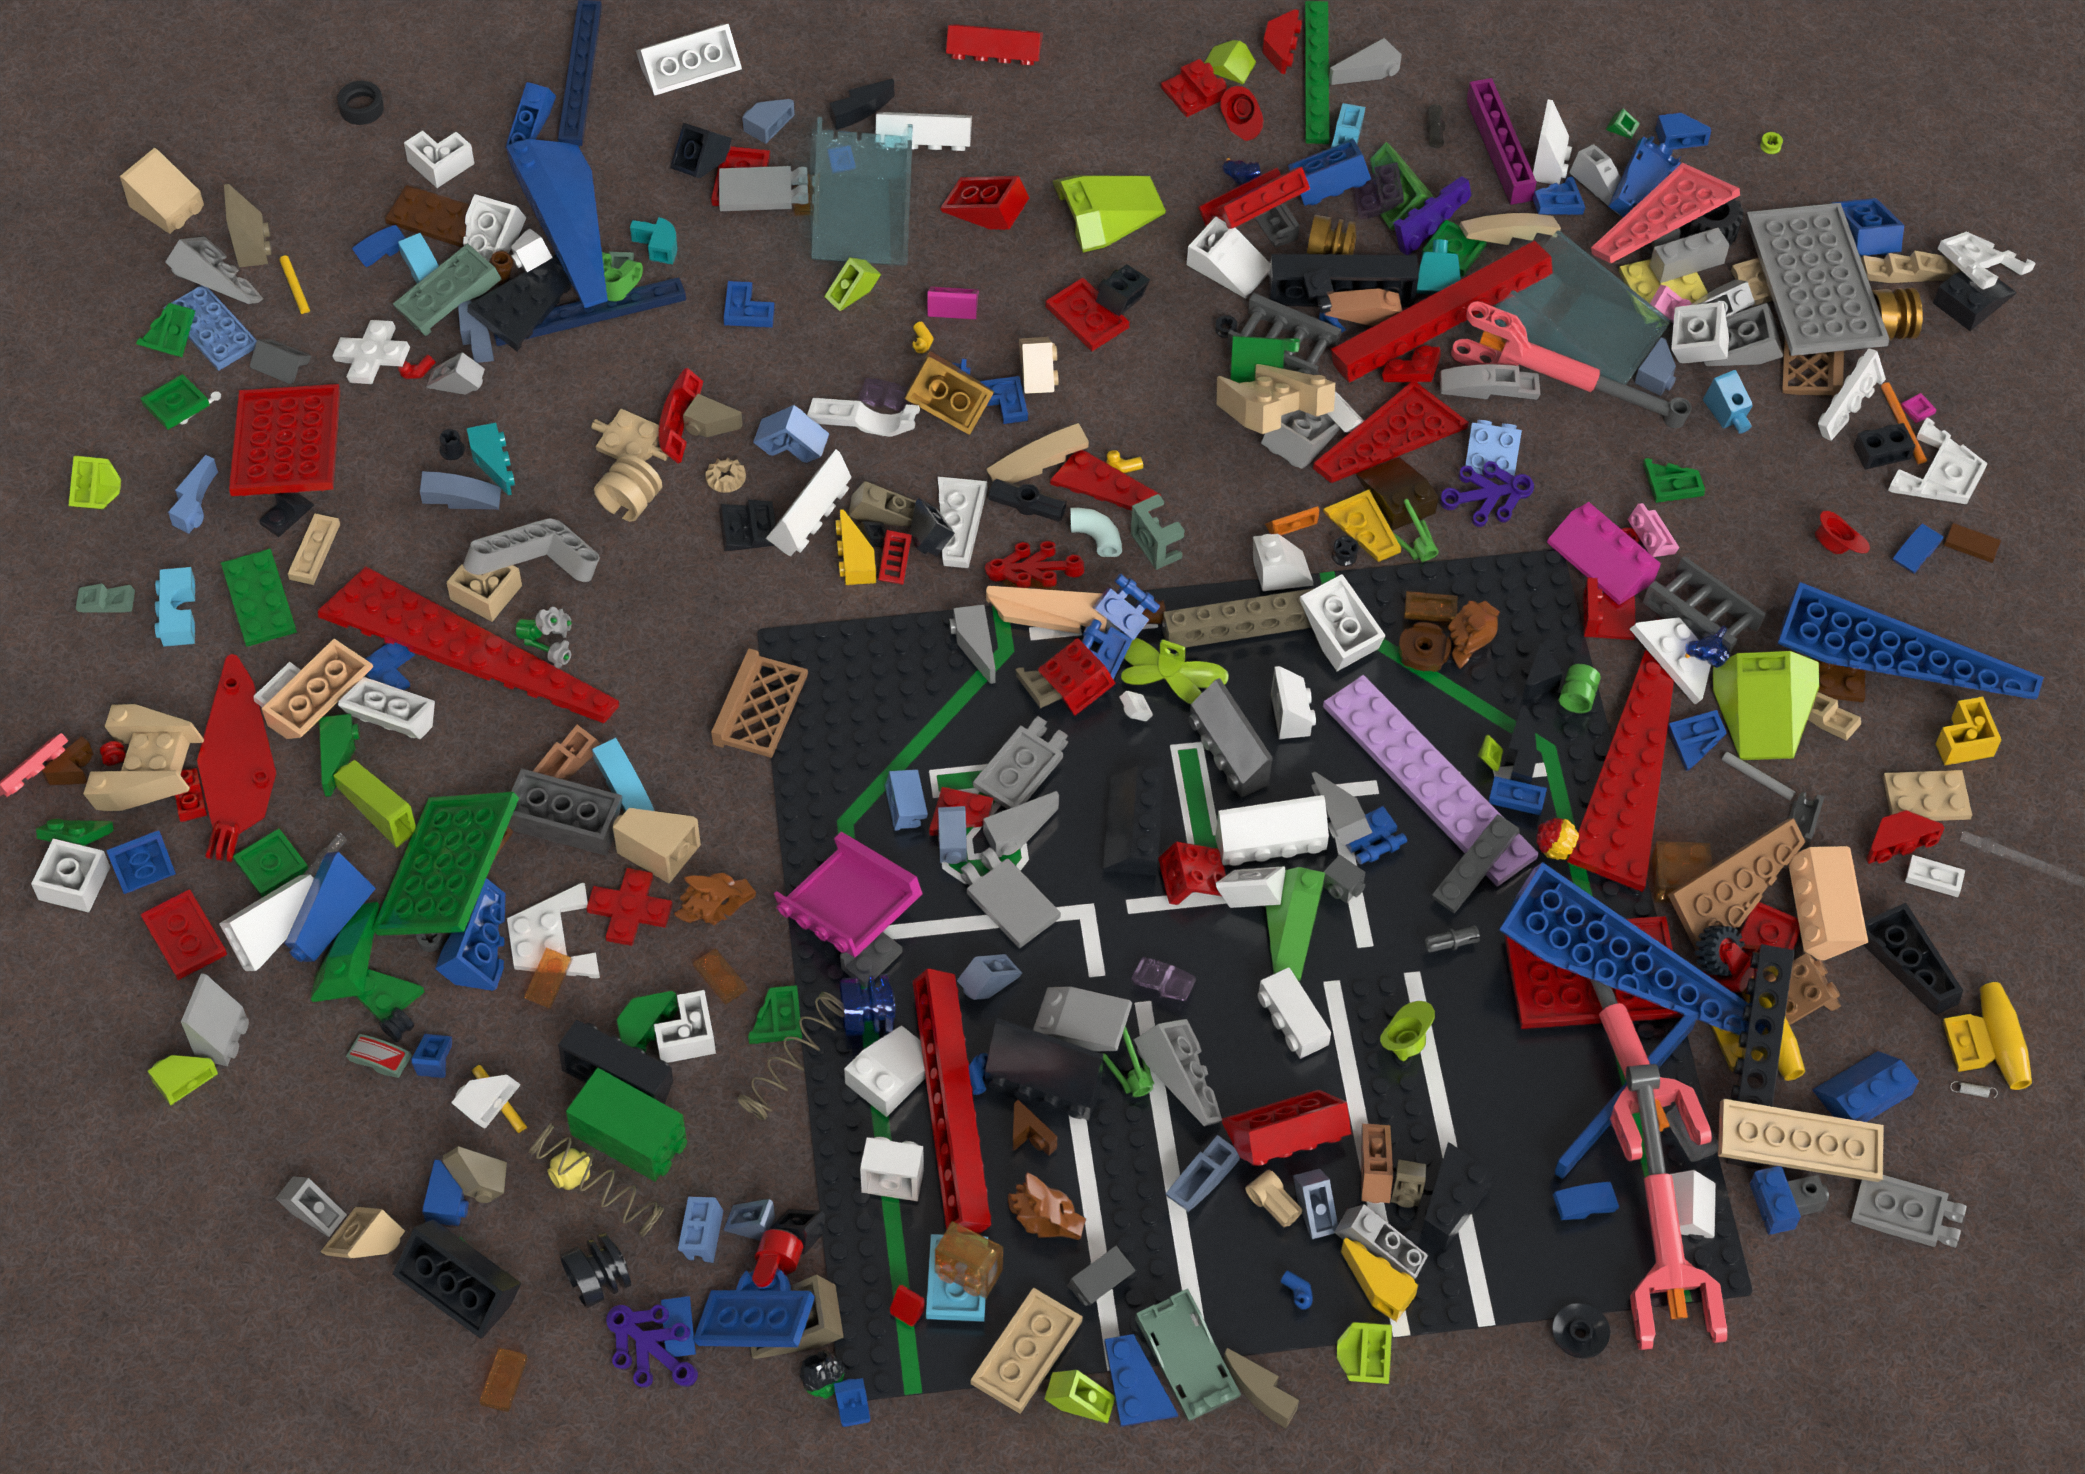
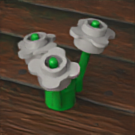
M550 607L547 611L542 609L537 614L536 619H520L517 622L516 635L519 639H524V645L533 646L548 652V660L554 663V667L558 669L569 662L571 651L568 648V641L563 640L561 644L556 642L551 647L535 641L542 634L548 635L551 631L553 634H562V637L566 638L567 631L571 630V618L567 613L563 612V609L557 610L556 607Z

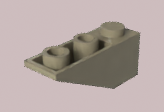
M864 481L851 496L849 516L860 521L882 522L885 525L911 527L916 501Z

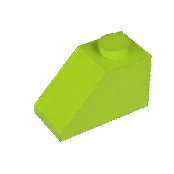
M849 257L824 297L841 311L869 293L881 274L866 260Z
M171 1055L166 1059L159 1060L148 1070L153 1084L170 1106L218 1074L211 1058Z
M1071 1370L1052 1373L1045 1400L1061 1411L1108 1423L1115 1397L1080 1371Z

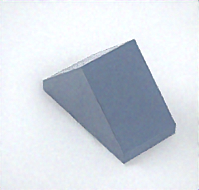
M766 1199L733 1205L724 1231L760 1241L763 1233L771 1229L770 1227L775 1219L773 1201Z

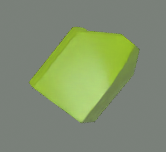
M1232 40L1213 47L1204 64L1207 62L1211 64L1214 74L1241 84L1245 83L1256 64L1247 45L1238 40Z
M74 456L69 506L104 509L120 493L121 478L109 459Z
M1352 1322L1338 1339L1337 1360L1349 1381L1389 1384L1392 1325Z

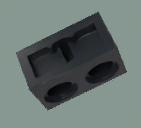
M1126 264L1120 270H1114L1107 280L1103 279L1097 288L1099 293L1096 302L1117 316H1121L1144 296L1150 279Z
M1901 423L1897 425L1890 424L1875 430H1864L1858 433L1853 447L1864 469L1867 470L1910 460L1916 445L1905 424Z

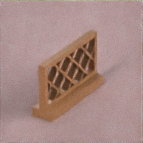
M1785 338L1783 393L1794 395H1832L1833 399L1843 387L1844 351L1815 353L1816 355L1810 360L1803 355L1789 356L1790 350ZM1795 358L1803 363L1797 369L1789 364ZM1823 359L1828 365L1820 370L1814 363ZM1807 368L1816 373L1809 379L1801 374ZM1795 377L1802 382L1800 386H1788V381ZM1821 377L1828 383V387H1817L1813 383Z
M748 649L712 729L713 745L719 747L728 745L772 758L807 678L808 669L761 657L757 650ZM762 666L773 668L775 674L762 678L760 671ZM789 674L799 676L796 682L789 685L783 679L784 676ZM779 679L783 687L770 692L766 684ZM762 686L766 694L753 699L750 694L751 691ZM787 693L790 698L789 701L778 706L774 698ZM770 700L774 708L761 713L757 705ZM753 707L757 715L744 720L741 715L742 711ZM778 714L780 722L768 727L765 719ZM761 721L765 729L751 734L748 726ZM744 728L748 735L740 740L731 738L733 732ZM766 735L770 737L771 743L768 748L757 745L755 741Z

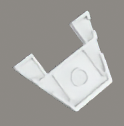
M1969 232L1941 240L1938 250L1982 289L1994 286L1998 279V276L1985 268L2002 263L2016 273L2023 275L2033 270L2036 264L2027 259L2026 263L2016 259V253L2009 250L2000 252L1993 249L1995 244Z
M1926 418L1917 435V439L1939 448L1936 457L1924 479L1899 469L1888 491L1967 504L1985 471L1987 463L1966 446H1959L1950 439L1951 435L1945 430L1941 432L1934 426L1935 422Z
M580 883L507 918L513 963L516 970L543 973L554 972L569 976L581 975L589 976V978H600L596 953L567 957L560 913L587 908L588 901L585 883Z

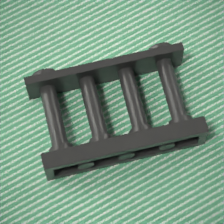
M1253 293L1249 299L1248 314H1251V317L1240 334L1232 330L1229 331L1227 347L1232 350L1233 336L1250 337L1258 322L1265 320L1273 323L1265 338H1277L1282 329H1287L1295 333L1293 338L1300 339V344L1304 338L1317 342L1306 361L1293 356L1295 352L1285 350L1283 369L1318 375L1319 366L1315 364L1326 347L1334 348L1339 345L1342 329Z
M1685 556L1681 558L1675 572L1677 577L1666 587L1654 581L1649 585L1642 602L1665 619L1679 617L1704 647L1723 661L1730 657L1737 641L1735 636L1747 626L1757 632L1766 613ZM1688 583L1698 591L1684 602L1673 593L1683 584ZM1707 597L1718 606L1708 615L1704 616L1694 607ZM1725 612H1729L1738 619L1727 631L1714 623Z

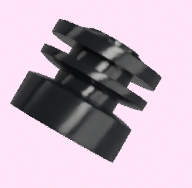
M605 1232L597 1235L600 1249L593 1239L587 1240L588 1255H585L578 1246L559 1255L572 1287L574 1288L577 1285L580 1287L582 1295L579 1296V1299L585 1308H589L604 1300L601 1287L603 1285H606L612 1294L618 1293L615 1279L618 1280L623 1289L631 1286L625 1259L617 1245L611 1241Z

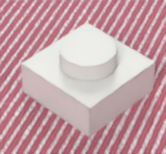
M1126 691L1120 696L1124 705V711L1130 718L1147 721L1153 716L1142 694Z

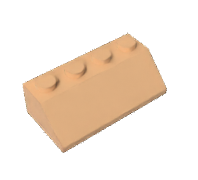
M333 639L262 707L267 726L286 739L301 738L373 668V664L336 639Z
M1848 846L1809 847L1797 852L1788 865L1804 951L1816 959L1827 960L1868 943L1851 849Z

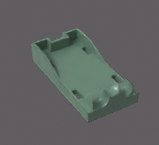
M467 243L395 301L393 305L415 330L418 329L424 336H427L431 333L430 328L458 305L483 295L498 283L501 277L495 267Z
M1188 1288L1157 1305H1152L1136 1313L1135 1320L1188 1422L1240 1397L1241 1393L1215 1346L1202 1314ZM1190 1314H1194L1199 1326H1195ZM1150 1334H1154L1155 1340L1159 1344L1158 1346L1155 1345ZM1217 1366H1221L1226 1375L1225 1378H1222ZM1178 1385L1181 1386L1182 1392L1186 1396L1183 1399H1181L1176 1389Z

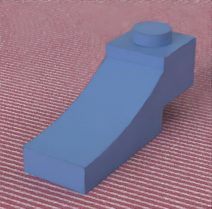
M205 455L175 490L178 501L168 513L172 525L187 533H190L194 527L198 528L203 522L202 499L212 479L218 473L213 458Z

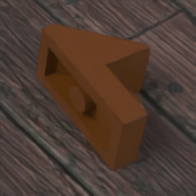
M81 736L41 770L46 783L49 785L87 784L84 772L79 767L87 765L94 753L90 743Z
M1017 1100L1014 1103L1013 1151L1029 1138L1031 1144L1037 1150H1043L1050 1156L1057 1149L1058 1137Z

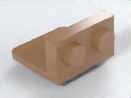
M1807 953L1794 960L1792 964L1785 1013L1789 1025L1822 1006L1827 1007L1830 1011L1841 1007L1837 999L1840 993L1833 982L1828 983L1825 977L1828 972L1820 959L1816 961ZM1773 973L1764 978L1769 982L1776 981Z

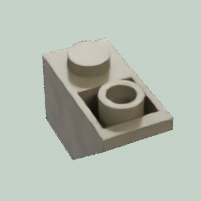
M1398 1160L1391 1202L1397 1203L1402 1207H1419L1426 1180V1164Z

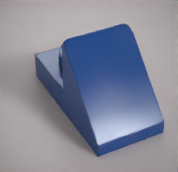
M424 1034L412 1057V1065L418 1076L445 1078L446 1057L452 1047V1036Z

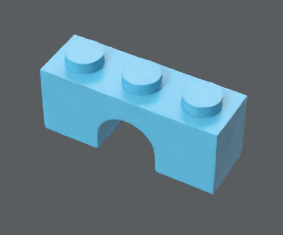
M191 567L160 570V580L155 582L156 593L159 596V601L155 602L156 615L159 617V623H155L156 638H161L163 647L195 644V621L191 609H176L177 606L184 602L195 601V578Z

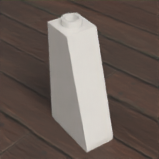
M311 874L296 877L219 923L245 971H256L287 939L314 880Z

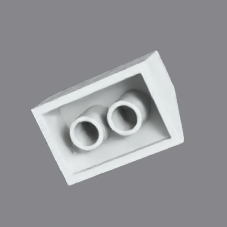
M363 677L339 700L338 706L347 714H351L353 717L359 718L364 722H371L385 729L406 734L411 738L421 739L433 726L435 701Z

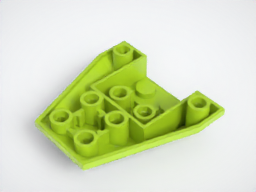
M1073 175L1053 180V185L1060 201L1066 199L1075 219V236L1083 253L1109 246L1164 215L1166 211L1150 176Z
M1792 651L1737 653L1713 667V691L1739 758L1741 760L1794 758L1819 690V662Z

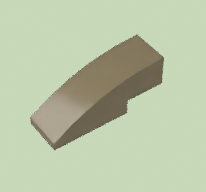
M1227 1348L1224 1354V1363L1238 1388L1256 1408L1286 1429L1297 1411L1299 1400L1277 1388L1278 1375Z

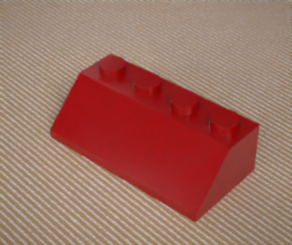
M951 24L948 25L946 53L952 54L951 58L965 59V55L974 56L976 61H988V57L997 58L999 63H1011V59L1020 60L1021 65H1034V61H1039L1043 32Z
M1315 1090L1222 1119V1124L1239 1157L1250 1162L1252 1165L1266 1164L1269 1159L1275 1157H1289L1293 1154L1292 1152L1298 1150H1312L1317 1147V1144L1324 1142H1338L1341 1140V1137L1351 1134L1347 1102L1321 1090Z

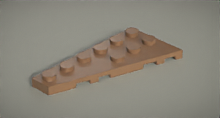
M1794 818L1780 823L1668 894L1695 950H1699V946L1695 945L1696 941H1701L1698 936L1700 933H1704V928H1709V926L1740 927L1763 897L1762 893L1768 886H1772L1777 879L1776 875L1783 866L1789 864L1803 846L1805 840Z

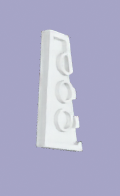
M938 477L940 513L955 532L942 550L944 566L969 568L987 493V481Z

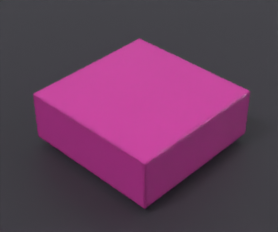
M1921 393L1901 404L1902 409L1915 423L1926 419L1936 412V408Z

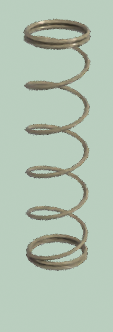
M821 992L815 1000L816 1008L824 1021L808 1016L801 1017L799 1020L801 1030L810 1043L797 1037L790 1036L784 1038L785 1050L794 1063L780 1057L768 1058L769 1070L778 1083L763 1077H755L751 1080L752 1088L763 1104L742 1094L737 1098L738 1102L748 1112H756L758 1115H754L758 1119L766 1120L768 1114L764 1109L772 1112V1109L755 1089L753 1082L756 1079L767 1081L788 1091V1088L773 1072L770 1060L778 1059L804 1071V1068L789 1052L786 1040L795 1039L820 1051V1048L805 1032L802 1020L811 1019L836 1031V1028L825 1018L819 1009L818 1000L820 999L830 1010L839 1016L847 1017L849 1015L848 1008L832 994ZM828 1000L834 1002L837 1006H839L842 1009V1011L836 1008Z
M550 1123L530 1148L529 1153L533 1155L537 1150L536 1158L541 1159L561 1143L569 1140L558 1168V1175L565 1174L584 1158L590 1156V1161L580 1183L579 1190H587L603 1176L612 1172L610 1182L601 1201V1207L608 1206L627 1190L633 1188V1194L622 1222L623 1224L630 1222L643 1210L655 1204L653 1214L639 1232V1236L644 1237L662 1214L664 1207L659 1206L657 1208V1202H651L625 1221L636 1193L635 1185L627 1187L603 1205L613 1182L614 1170H607L582 1189L593 1160L592 1153H589L560 1173L571 1146V1138H564L539 1157L546 1137L554 1128V1125Z

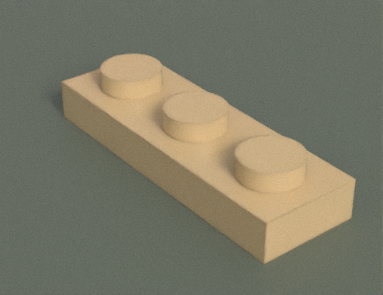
M314 514L288 572L289 580L314 585L340 526L338 518Z

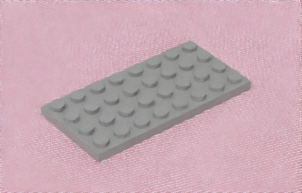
M1841 203L1747 212L1746 221L1791 356L1888 346L1889 337Z

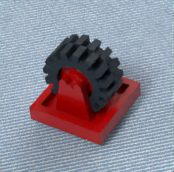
M1709 926V928H1704V933H1700L1698 936L1701 941H1696L1695 945L1699 946V950H1695V955L1700 956L1696 960L1698 964H1702L1700 969L1731 992L1742 993L1747 987L1748 979L1752 978L1754 974V968H1750L1752 952H1757L1760 945L1744 944V941H1740L1742 938L1741 933H1737L1738 930L1730 926Z

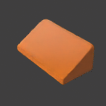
M1317 506L1268 522L1265 525L1270 534L1284 535L1317 524L1320 509Z

